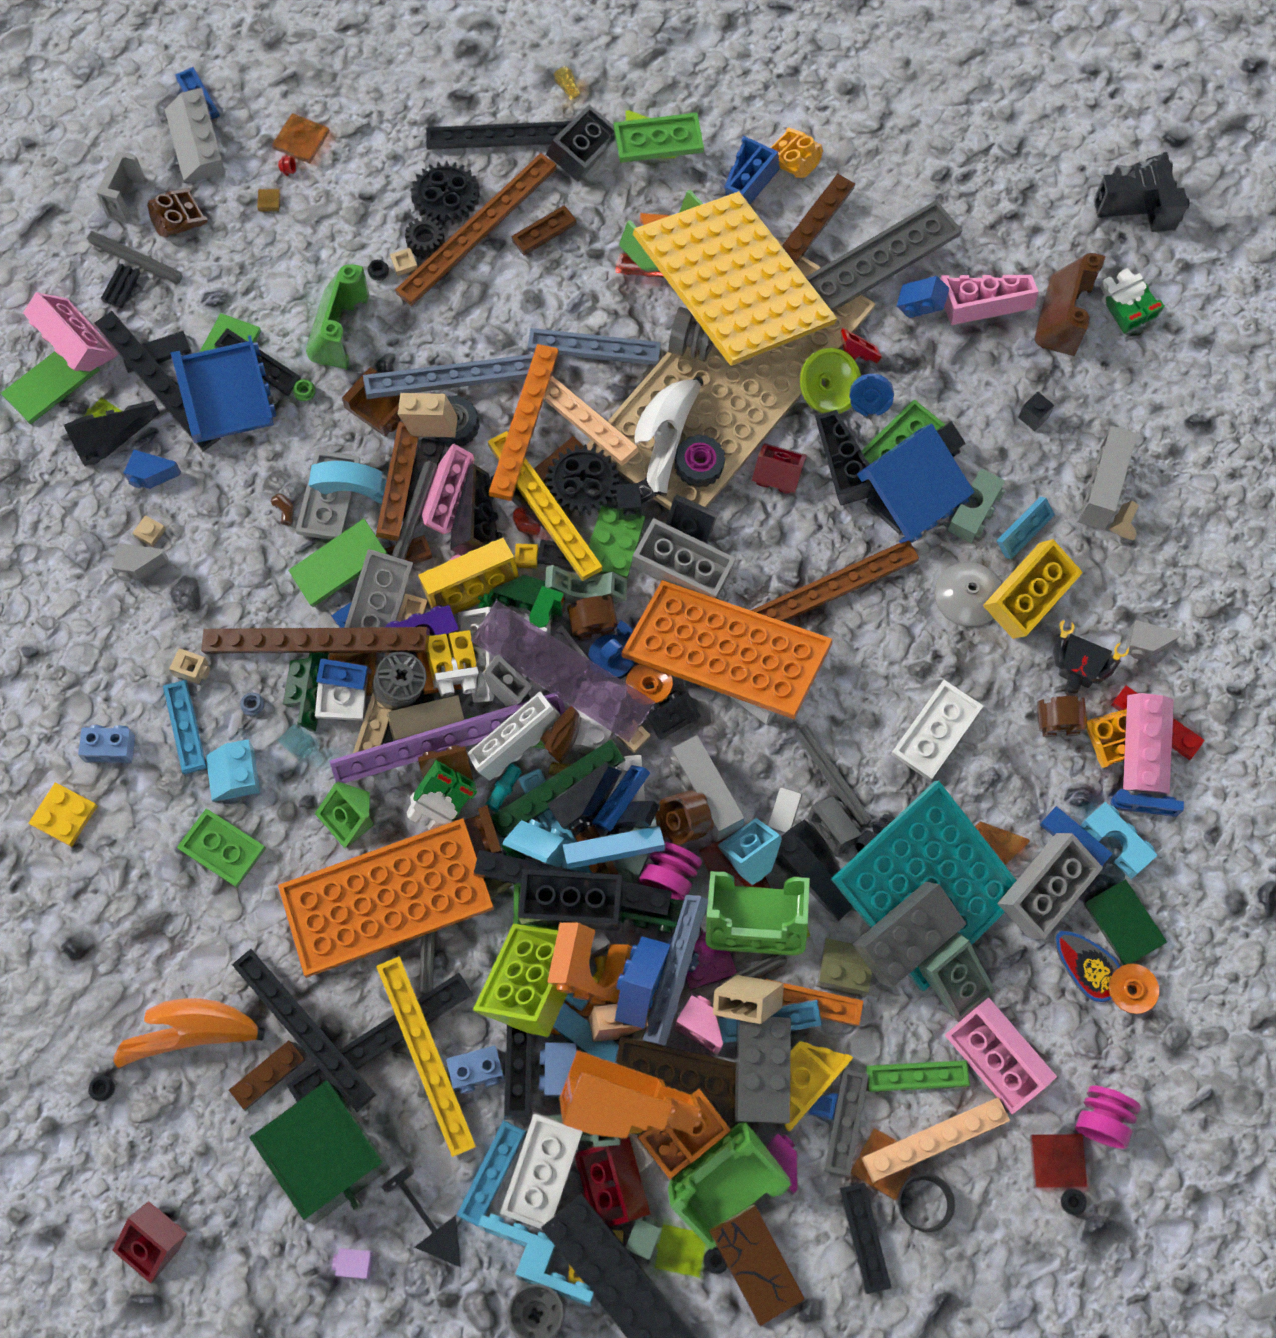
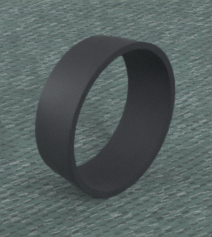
M922 1173L909 1178L903 1184L899 1192L898 1207L902 1218L909 1226L915 1230L930 1233L943 1229L951 1221L955 1211V1198L951 1188L943 1179L933 1174ZM926 1180L933 1182L940 1187L946 1197V1214L942 1221L934 1227H916L903 1214L901 1208L902 1194L906 1187L915 1181Z

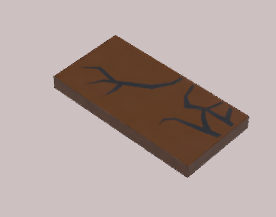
M755 1204L709 1230L759 1326L764 1325L805 1300Z

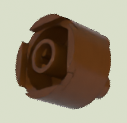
M602 596L588 597L576 601L577 606L573 608L571 604L567 606L572 634L578 637L579 641L590 640L592 635L601 633V636L615 634L614 629L617 627L618 621L611 596H608V600H603Z
M1078 696L1051 697V702L1044 703V699L1037 701L1039 731L1042 732L1043 737H1055L1058 732H1066V736L1081 735V731H1085L1088 727L1085 698L1082 697L1078 701Z
M685 791L665 797L659 802L661 805L655 815L656 824L660 826L662 836L664 838L668 837L672 841L669 843L681 845L702 838L714 827L707 798L702 792Z

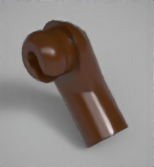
M278 493L271 498V504L282 511L280 523L286 526L292 525L294 505L285 495Z

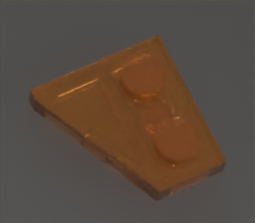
M981 821L975 825L976 829L1004 865L1010 862L1030 842L1028 838Z

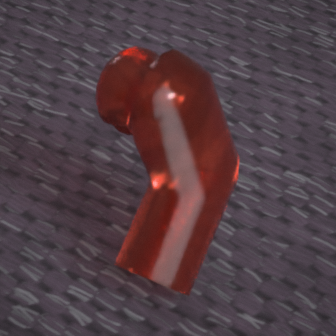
M516 508L513 511L512 519L518 531L537 536L540 534V524L530 523L524 509Z

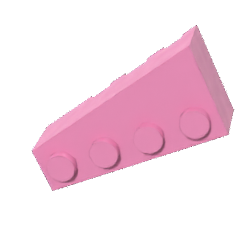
M941 275V280L950 288L944 308L951 325L1034 309L1039 293L1032 275H1003L1002 278H994L991 275H982V278H969V275H960V278H949V275Z

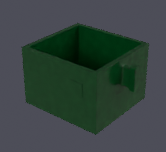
M327 1080L260 1130L249 1136V1139L303 1221L313 1225L321 1221L347 1200L351 1203L350 1206L354 1211H359L364 1205L357 1199L355 1194L390 1169L338 1090Z

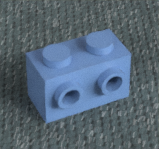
M90 725V728H81L78 755L84 762L132 763L135 735L128 727L116 725L114 728H105L101 725Z
M545 1043V1049H540L539 1065H544V1075H539V1091H544L543 1097L560 1098L576 1054V1043Z
M496 1045L446 1059L453 1089L455 1092L460 1091V1094L475 1091V1086L485 1084V1087L500 1084L499 1080L504 1079Z

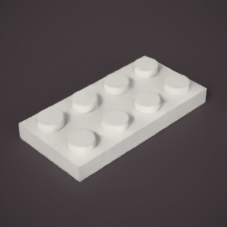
M943 680L891 755L931 781L979 714L983 705Z
M535 1112L500 1214L541 1229L556 1214L583 1131L565 1126L561 1121Z

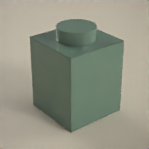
M643 1217L642 1220L637 1219L626 1245L627 1250L632 1254L649 1260L661 1231L660 1228L656 1227L658 1222L647 1217Z

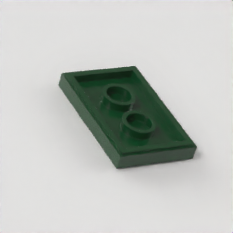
M1126 879L1084 903L1089 914L1123 965L1132 964L1167 943V940Z

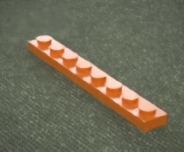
M541 344L536 346L489 490L490 497L512 501L557 361L559 348Z

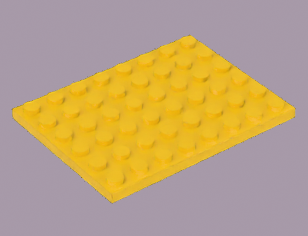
M740 192L634 229L633 236L730 366L833 325L837 320L834 313Z

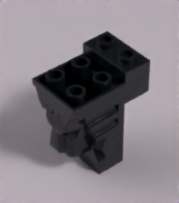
M1168 152L1147 159V162H1138L1131 166L1117 165L1112 174L1104 175L1094 198L1097 218L1147 214L1151 232L1176 230L1180 221L1183 220L1186 209L1189 208L1190 200L1186 196L1184 187L1177 188V180L1173 178L1172 174L1173 163L1169 160Z

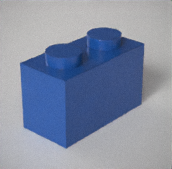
M938 276L902 285L896 307L908 318L944 310L950 288Z

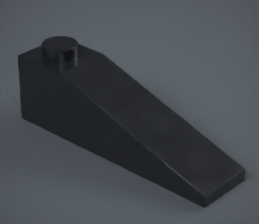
M151 400L130 405L121 412L108 410L105 413L106 415L94 418L93 414L64 424V428L84 467L95 465L100 460L108 457L157 417L160 412L155 401Z
M471 464L451 529L450 550L461 556L502 538V533L497 531L495 522L499 520L498 514L493 511L491 503L494 497L489 496L491 487L489 473L475 464Z
M804 819L781 836L782 840L776 859L794 877L810 878L809 892L839 922L853 906L831 880L839 870L822 836Z

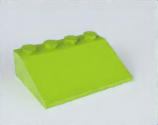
M513 923L473 1008L474 1012L526 1033L549 1037L568 994L557 991V986L547 983L558 930Z

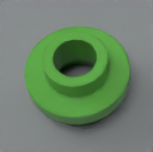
M302 379L296 382L293 393L296 399L309 401L315 396L316 389L312 382Z

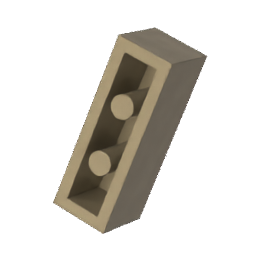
M458 695L387 713L393 741L464 720Z

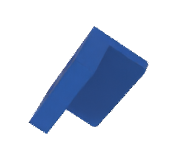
M321 659L316 682L365 691L367 675H371L372 670L368 666Z

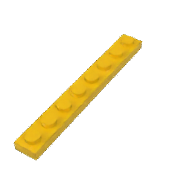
M507 431L487 441L488 447L498 461L508 435ZM525 457L516 487L581 580L584 581L601 572L602 565Z
M400 956L377 965V970L451 1156L454 1157L476 1147Z

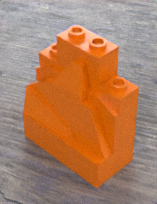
M580 1050L576 1051L559 1098L563 1125L592 1135L627 1138L628 1134L642 1133V1131H664V1129L674 1128L692 1134L693 1128L699 1126L702 1118V1112H700L699 1104L694 1095L666 1086L663 1079Z

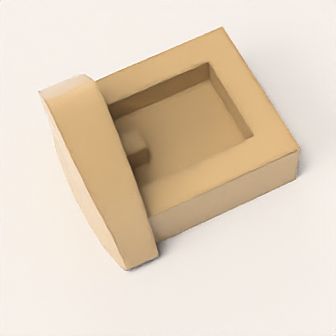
M1132 500L1121 505L1119 513L1115 515L1114 521L1108 529L1123 538L1135 540L1137 533L1131 521L1139 505Z

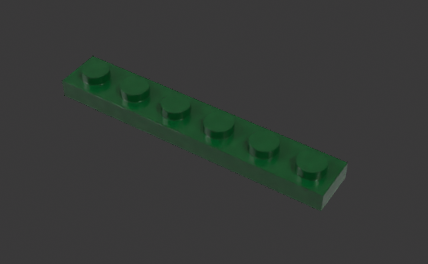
M611 739L492 815L491 819L501 836L505 838L521 820L529 823L531 819L534 820L550 809L547 805L605 762L618 766L626 760L614 740Z

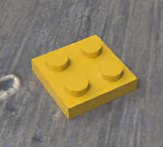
M55 782L28 824L72 847L98 805Z

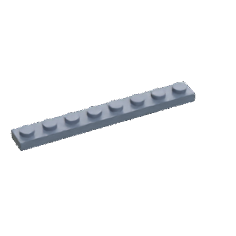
M534 354L363 375L366 397L371 399L400 395V393H418L526 379Z

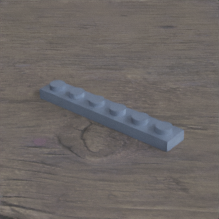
M530 328L527 346L528 352H535L537 344L559 348L558 355L657 365L659 363L661 342Z
M695 895L685 896L643 1041L666 1046L672 1022L677 1012L679 998L685 985L687 971L692 961L694 947L699 937L701 923L706 913L707 898Z

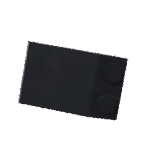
M589 104L553 139L545 155L574 180L579 182L615 141L614 125Z
M605 762L547 804L562 829L582 832L588 826H592L591 822H593L606 803L622 773L620 767Z

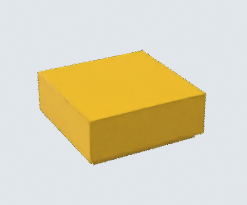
M516 543L515 562L517 568H537L538 544Z

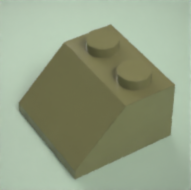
M825 938L816 987L865 997L869 992L872 976L870 968L853 944Z

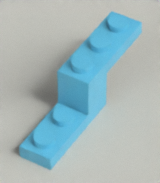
M490 1214L489 1217L482 1215L479 1222L481 1231L526 1247L515 1274L517 1279L529 1284L548 1286L560 1296L591 1307L594 1292L590 1291V1286L576 1281L575 1285L565 1281L566 1277L555 1272L547 1275L556 1247L545 1233L539 1232L538 1235H534L528 1232L529 1228L521 1224L514 1223L511 1226L505 1224V1220L497 1215Z

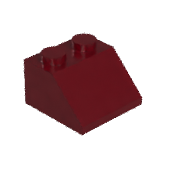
M764 443L758 455L751 481L756 482L761 487L771 486L778 488L782 493H795L807 455Z
M148 1201L128 1217L112 1251L151 1284L179 1251L187 1233L162 1213L159 1208H156Z

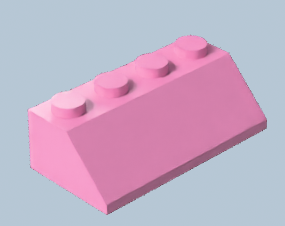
M36 292L23 312L29 319V323L42 333V338L50 342L55 348V352L62 356L68 362L67 365L75 371L90 372L118 355L116 350L68 298Z
M1146 693L1127 696L1123 789L1127 791L1170 794L1174 699L1164 695Z
M987 998L945 1034L946 1038L963 1058L967 1060L968 1064L996 1097H999L1002 1104L1012 1115L1044 1090L1057 1077L990 998Z

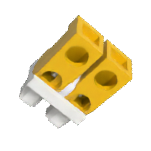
M470 630L449 633L448 639L446 634L429 636L428 653L425 654H427L433 686L438 688L441 697L453 696L455 693L453 685L461 684L463 694L474 693L479 673L476 667Z

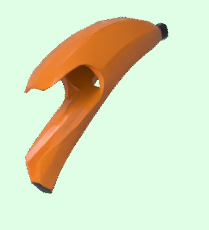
M201 998L165 1001L146 1010L144 1022L148 1024L170 1025L173 1028L139 1035L122 1041L113 1057V1061L116 1067L120 1069L142 1058L187 1047L253 1040L263 1041L265 1028L258 1027L250 1017L235 1007L219 1001Z

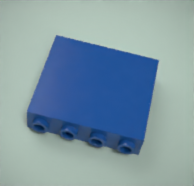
M251 335L248 336V342L181 356L180 351L171 352L194 443L274 425L273 417H277L274 404H269L267 397L271 396L268 383H263L262 376H266L263 362L258 363L256 357L260 356L258 343H253Z
M932 423L917 430L857 474L861 482L867 479L870 480L901 529L904 537L899 540L900 543L906 541L913 543L922 537L921 532L924 530L929 531L938 525L937 520L940 518L943 520L954 513L953 508L956 506L959 508L961 504L965 505L968 503V497L975 493Z

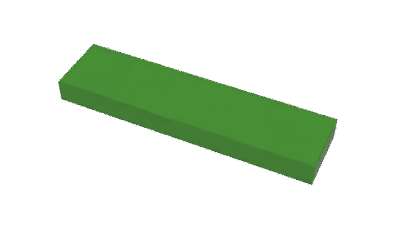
M967 1060L866 1066V1074H869L867 1081L868 1092L970 1086Z

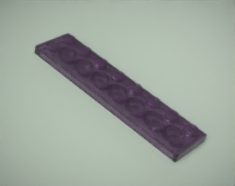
M498 601L494 603L471 639L472 642L492 655H500L514 669L629 743L655 704L653 700Z

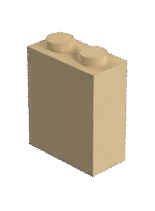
M400 393L398 415L411 436L455 437L458 416L446 394Z
M736 975L714 990L713 1015L762 1024L782 1008L784 983Z

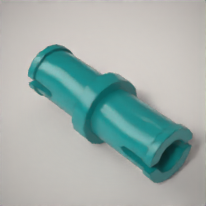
M513 764L508 765L500 781H496L494 784L495 789L485 803V806L494 812L499 811L507 795H511L513 792L512 787L522 773L520 768Z

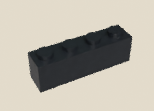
M506 1025L503 1120H529L532 1034Z

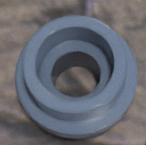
M247 693L240 701V708L246 715L255 716L263 710L264 700L258 693ZM251 702L257 703L254 708H249Z

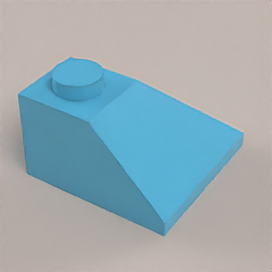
M755 818L721 842L718 847L740 876L753 885L772 871L782 838L777 832Z

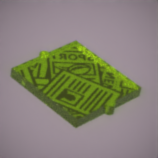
M663 1224L660 1241L656 1244L658 1252L655 1268L699 1278L705 1254V1243L693 1230Z

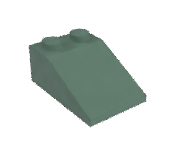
M955 933L918 965L923 977L958 1023L996 992L970 941L959 933Z

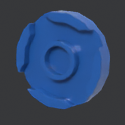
M879 374L862 375L851 385L849 394L851 406L856 412L864 416H868V414L882 415L893 404L894 389L891 382Z
M610 634L594 641L590 647L588 659L590 668L596 676L603 680H620L629 674L633 668L634 661L623 658L621 653L628 640L622 636Z

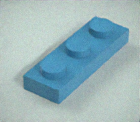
M1039 497L996 540L1005 558L1012 559L1055 516L1047 498Z

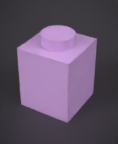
M339 1248L338 1254H334L332 1270H336L335 1276L370 1280L374 1252Z

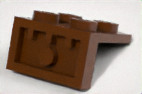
M488 807L478 808V816L464 820L476 856L478 857L479 850L502 855Z

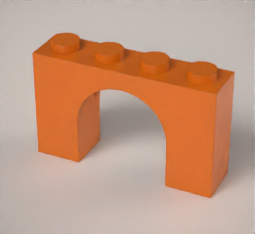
M560 923L547 983L557 986L556 990L559 992L574 993V998L581 1000L589 999L591 1000L590 1004L595 1006L618 1004L620 990L616 989L620 974L625 975L623 970L627 959L631 960L632 946L627 944L609 945L603 975L598 983H596L591 975L589 966L595 930L580 923Z

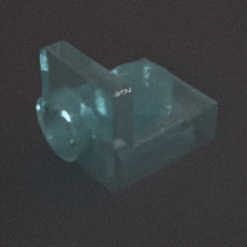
M295 723L278 739V742L298 761L303 757H308L316 745L313 738L304 733Z

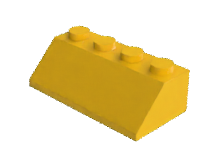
M501 538L458 558L449 560L433 569H429L418 576L431 609L440 605H449L454 615L479 604V596L484 597V593L489 594L492 588L518 578L519 573L512 552L504 538Z

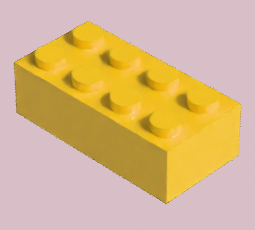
M1054 539L1040 542L983 604V607L1012 639L1025 637L1083 572Z

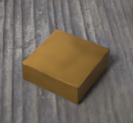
M258 189V211H280V189Z

